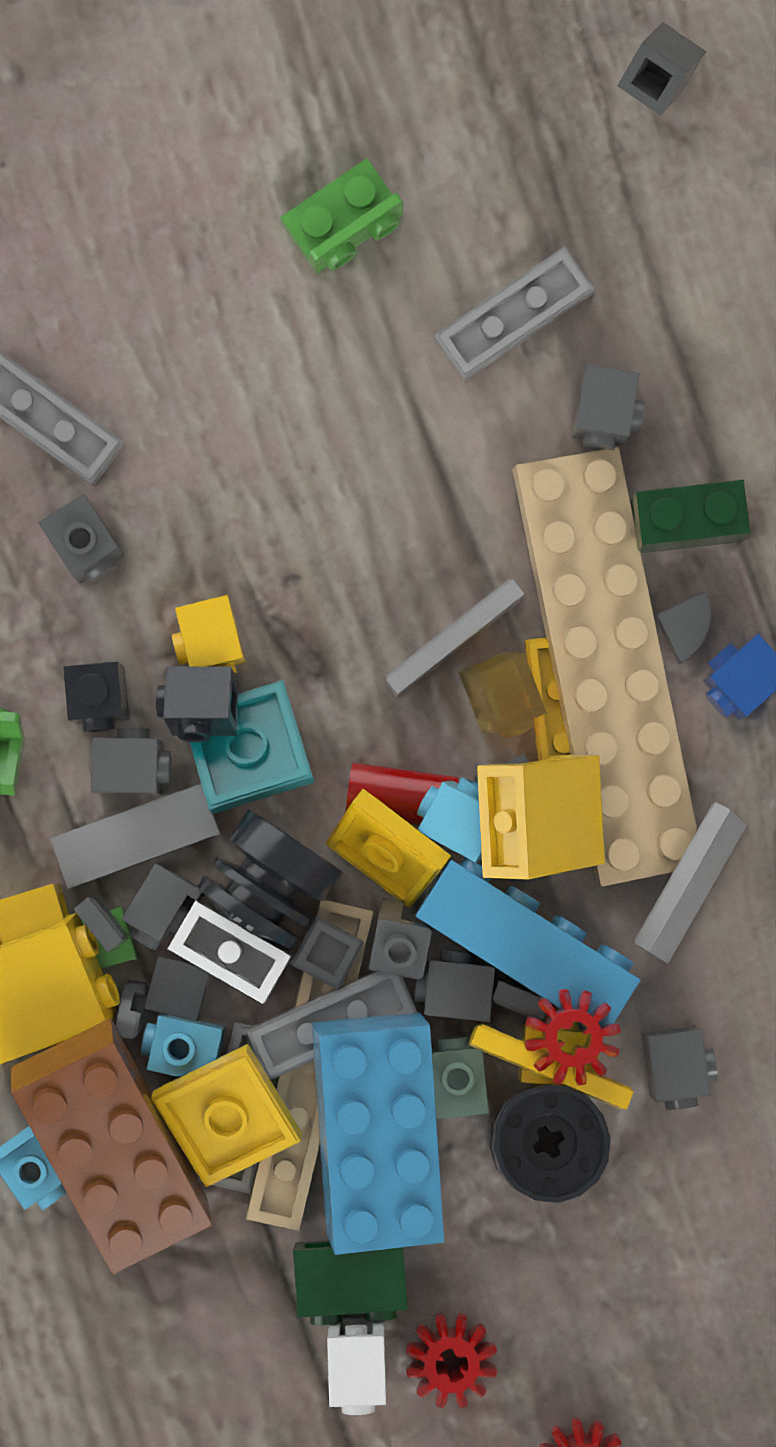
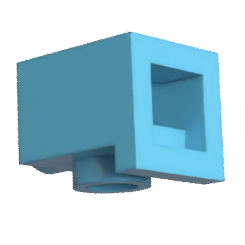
M30 1126L0 1146V1175L24 1210L36 1202L43 1211L67 1193ZM26 1162H34L39 1166L41 1170L39 1180L29 1181L24 1176L22 1168Z

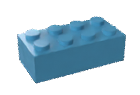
M466 857L463 858L460 864L453 860L447 862L416 911L415 916L559 1008H561L558 999V991L560 989H567L569 991L573 1008H576L579 995L583 990L591 992L592 1001L587 1013L590 1014L598 1005L605 1002L611 1007V1011L598 1023L601 1026L615 1022L641 980L629 973L634 962L607 945L601 944L597 952L582 943L588 933L561 916L555 915L551 922L547 921L535 913L540 906L538 901L514 886H509L506 893L489 884L491 878H483L482 866Z
M420 1012L311 1022L326 1234L334 1254L444 1243L429 1023Z

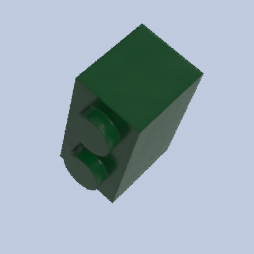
M744 479L637 491L630 500L635 523L637 547L641 553L742 542L750 534Z
M329 1240L295 1243L293 1261L297 1318L310 1317V1324L332 1325L341 1323L343 1321L342 1315L364 1313L366 1321H387L397 1318V1311L408 1310L403 1247L335 1255Z

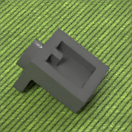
M383 897L368 970L421 979L424 974L432 927L428 924L402 920L401 914L404 901Z

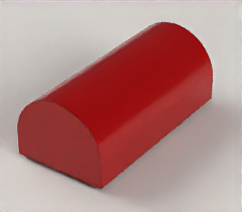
M352 762L345 812L361 790L365 789L410 825L420 826L424 818L417 815V812L431 786L439 789L442 782L452 780L458 783L459 777Z

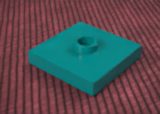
M283 680L239 693L236 736H211L210 740L206 742H190L207 805L212 815L315 783Z

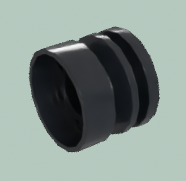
M248 809L229 837L231 843L246 858L239 866L228 860L216 857L212 865L231 878L230 882L225 887L204 875L197 888L209 897L218 909V912L242 929L264 940L281 944L293 950L300 938L282 925V920L287 915L308 927L312 919L295 903L299 894L302 893L324 902L343 874V871Z
M539 1084L517 1091L501 1105L491 1124L489 1148L495 1168L512 1188L535 1201L561 1203L582 1196L599 1181L609 1161L611 1137L604 1115L589 1097L569 1086ZM541 1127H544L547 1132L554 1133L558 1131L561 1139L554 1143L557 1152L553 1156H550L543 1150L537 1152L534 1150L533 1144L539 1141L537 1130Z

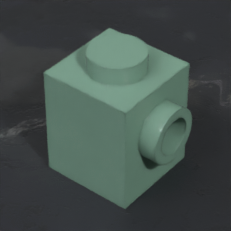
M469 1036L437 1039L438 1049H432L436 1119L489 1114L483 1052L467 1045Z

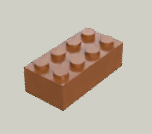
M111 1018L11 1067V1094L112 1274L212 1226L207 1195L200 1182H197L198 1179L180 1145L151 1100L152 1094Z

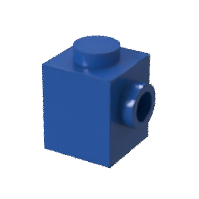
M760 634L751 638L740 649H737L731 642L707 663L713 669V672L703 680L710 688L705 695L711 704L726 718L731 714L738 721L747 717L776 691V652Z

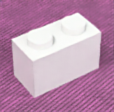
M201 900L194 902L168 947L172 952L262 1004L267 1001L293 956V953L274 942L250 934L223 916L217 909Z
M364 1316L343 1317L341 1323L329 1325L327 1336L329 1407H341L342 1413L347 1415H365L375 1412V1405H386L384 1321H366Z

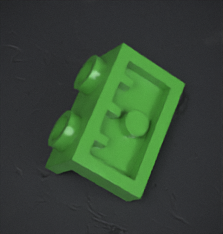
M366 158L281 216L280 220L297 247L318 274L326 267L334 271L348 263L357 254L355 247L371 236L375 241H378L393 232L400 224L398 218L403 215V200L398 193H391L370 161Z

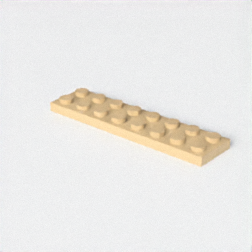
M616 447L614 450L604 449L515 465L512 471L545 634L549 644L548 649L554 678L556 679L570 755H599L605 864L593 866L596 886L601 887L674 872L697 832V825L641 552L638 551L635 523L619 447Z

